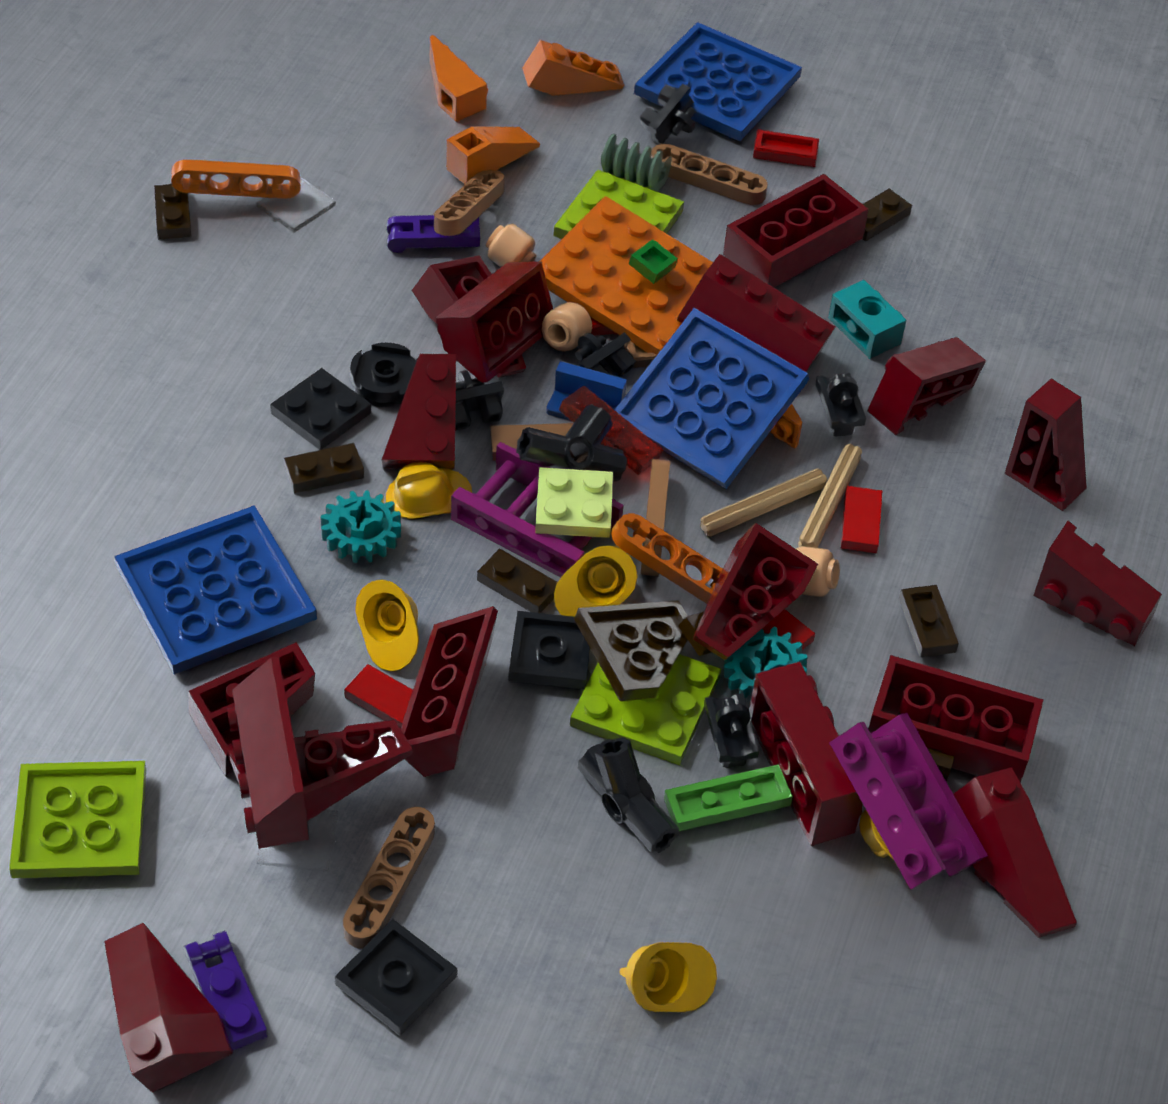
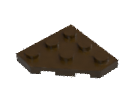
M679 600L578 608L574 618L619 701L655 698L688 642L678 627L682 620L688 616Z

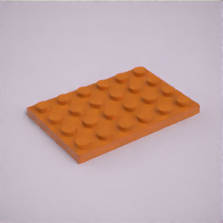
M604 196L539 261L542 262L550 292L566 302L579 304L585 308L590 317L618 335L625 332L631 339L630 342L634 343V345L647 353H654L658 355L682 324L676 320L705 272L713 263L607 196ZM652 239L678 258L676 267L654 284L629 265L631 255Z

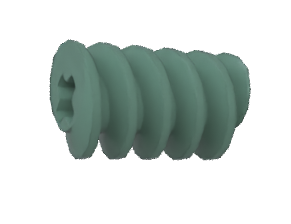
M611 134L601 154L603 172L611 175L614 173V176L622 179L625 178L633 183L637 181V184L644 187L649 186V189L658 192L668 178L672 157L667 158L663 162V151L659 150L652 158V149L649 146L642 153H639L640 143L635 142L631 149H628V138H623L619 145H617V135Z

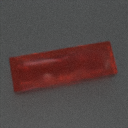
M586 386L581 387L562 400L559 411L573 422L577 420L584 408L590 404L607 411L612 416L613 426L600 444L623 450L624 455L627 457L626 466L637 475L652 465V459H660L664 451L661 447Z

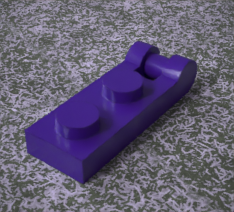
M434 215L392 216L386 223L387 233L389 234L387 237V247L393 253H401L406 248L480 247L479 217L462 233L454 236H444L434 231Z
M224 930L213 934V939L199 945L197 941L184 945V950L200 992L222 1017L232 1051L265 1039L268 1035L267 1028L234 954L228 934ZM219 955L222 963L207 968L205 960Z

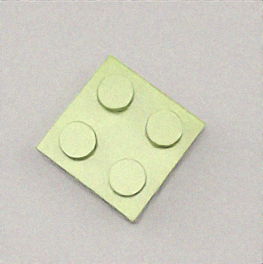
M539 467L535 533L610 538L613 472Z

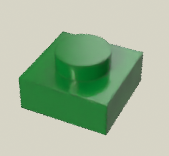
M652 239L631 255L629 265L654 284L676 267L678 258Z

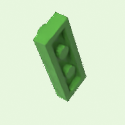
M778 764L667 789L664 792V801L671 819L679 827V831L791 806L792 794Z

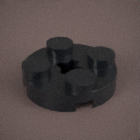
M389 342L373 344L372 350L366 351L363 354L362 350L353 357L350 365L351 383L355 388V392L366 400L402 404L418 358L415 360L411 356L410 350L405 346ZM384 370H390L391 372L389 375H382L381 373Z

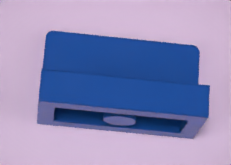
M560 361L555 373V389L546 407V414L575 422L587 405L593 404L596 407L603 408L611 415L625 397L627 379ZM612 417L611 421L613 423V426L608 432L613 431L614 426L616 424V421Z

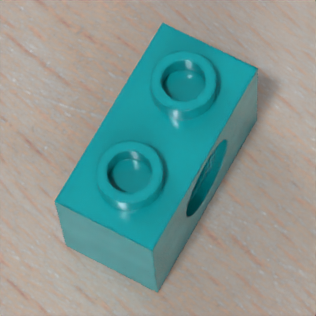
M865 280L832 294L828 319L869 359L901 345L907 320Z

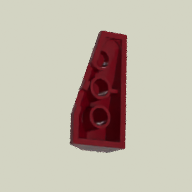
M480 255L433 264L428 267L412 289V292L429 318L437 324L435 317L492 275ZM522 354L496 376L501 378L524 372L526 365Z
M755 523L737 541L725 563L693 640L723 660H726L805 592L818 563Z
M395 720L349 725L343 731L319 734L318 729L305 731V736L294 737L304 790L307 821L413 754L412 747ZM233 749L228 751V756L239 783L238 774L246 773L245 764L236 765ZM244 798L247 808L251 807L250 798Z
M1012 767L975 777L956 791L953 795L988 855L972 865L976 869L974 874L983 883L988 881L1004 897L1003 903L1038 938L1075 927L1077 921L1034 809Z
M144 923L104 941L119 1032L131 1074L153 1093L233 1054L221 1015Z

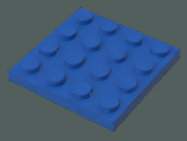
M697 22L635 83L634 94L664 107L658 101L659 92L663 87L669 85L679 89L682 84L690 87L689 95L695 104L693 109L696 113L691 119L728 137L741 141L801 77L802 67Z
M693 308L612 412L611 416L618 424L727 489L807 384L809 375L795 365Z
M255 505L114 556L115 565L174 675L317 620L315 606Z

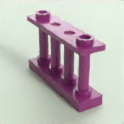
M500 442L496 446V472L476 494L459 487L451 495V520L561 578L569 568L584 556L582 549L592 537L574 536L569 542H565L551 534L535 533L536 526L520 518L537 498L539 467H551L520 460L519 454L516 453L517 449ZM512 478L527 486L507 510L490 503L489 501ZM613 497L611 530L623 516L624 505L617 502Z
M907 713L898 715L873 733L869 732L864 721L859 722L829 742L910 890L946 870L949 877L955 876L988 856Z

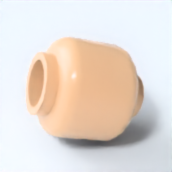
M508 224L505 227L499 225L486 243V247L489 248V259L499 267H502L507 262H534L537 256L533 252L535 248L534 238L515 224Z
M572 302L560 304L546 314L542 322V334L545 341L555 350L562 352L575 349L578 346V339L585 333H591L592 321L589 313L584 307Z
M805 546L796 548L818 563L802 595L824 597L829 593L830 589H835L839 581L840 564L837 559H834L833 554L823 548Z

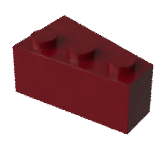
M958 337L895 354L885 365L886 371L867 412L894 435H898L904 431V423L915 417L920 421L927 417L928 412L925 411L936 403L943 407L972 389L986 360Z
M419 354L381 459L383 469H402L405 465L412 462H428L439 469L455 470L456 354Z
M1051 378L1026 400L1005 474L1061 511H1064L1087 489L1081 396Z
M1067 521L1048 550L1033 596L1111 634L1117 639L1135 646L1153 618L1162 594L1126 565H1123L1121 569L1102 555L1105 551L1103 547L1098 543H1095L1093 546L1088 544L1074 533L1077 527L1070 521Z
M297 642L188 691L189 715L225 777L233 771L228 756V751L233 750L232 740L240 739L239 731L231 732L227 712V707L235 706L233 689L268 659L279 656L290 717L313 696L315 671Z

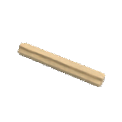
M851 443L844 446L799 537L798 546L818 548L846 491V487L861 460L862 449L859 446H854Z
M818 468L703 516L700 524L701 530L708 537L714 536L823 489L827 477Z

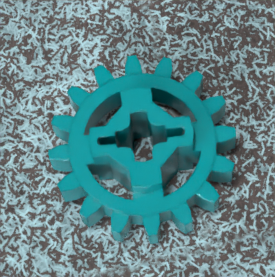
M365 490L363 496L357 497L354 491H350L349 499L345 500L342 496L338 495L336 496V506L333 504L326 505V514L321 515L322 541H327V550L329 552L338 549V558L343 559L349 554L352 555L353 563H357L360 556H365L368 562H373V554L377 553L384 558L387 556L386 547L392 549L397 547V538H401V514L399 511H395V503L393 501L384 504L383 494L371 498L369 490Z
M773 627L769 634L764 633L763 629H761L730 657L724 660V678H729L728 688L730 690L739 688V694L743 693L744 698H747L749 695L752 696L756 673L796 662L801 663L807 674L808 657L807 654H802V643L796 642L791 644L792 634L789 632L782 637L778 636L777 627Z

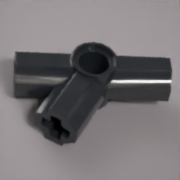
M593 404L587 405L565 436L527 427L522 430V434L517 440L516 453L519 454L520 460L559 469L613 472V482L621 480L627 465V457L624 455L623 450L600 445L613 426L612 416L603 408L596 407ZM570 450L572 451V453H573V455H574V460L572 459V457H571V455H570Z
M624 737L607 739L589 748L584 756L578 760L579 771L601 795L602 804L608 815L618 824L625 822L651 853L662 852L678 837L679 827L655 801L653 789L646 778L639 772L631 741Z

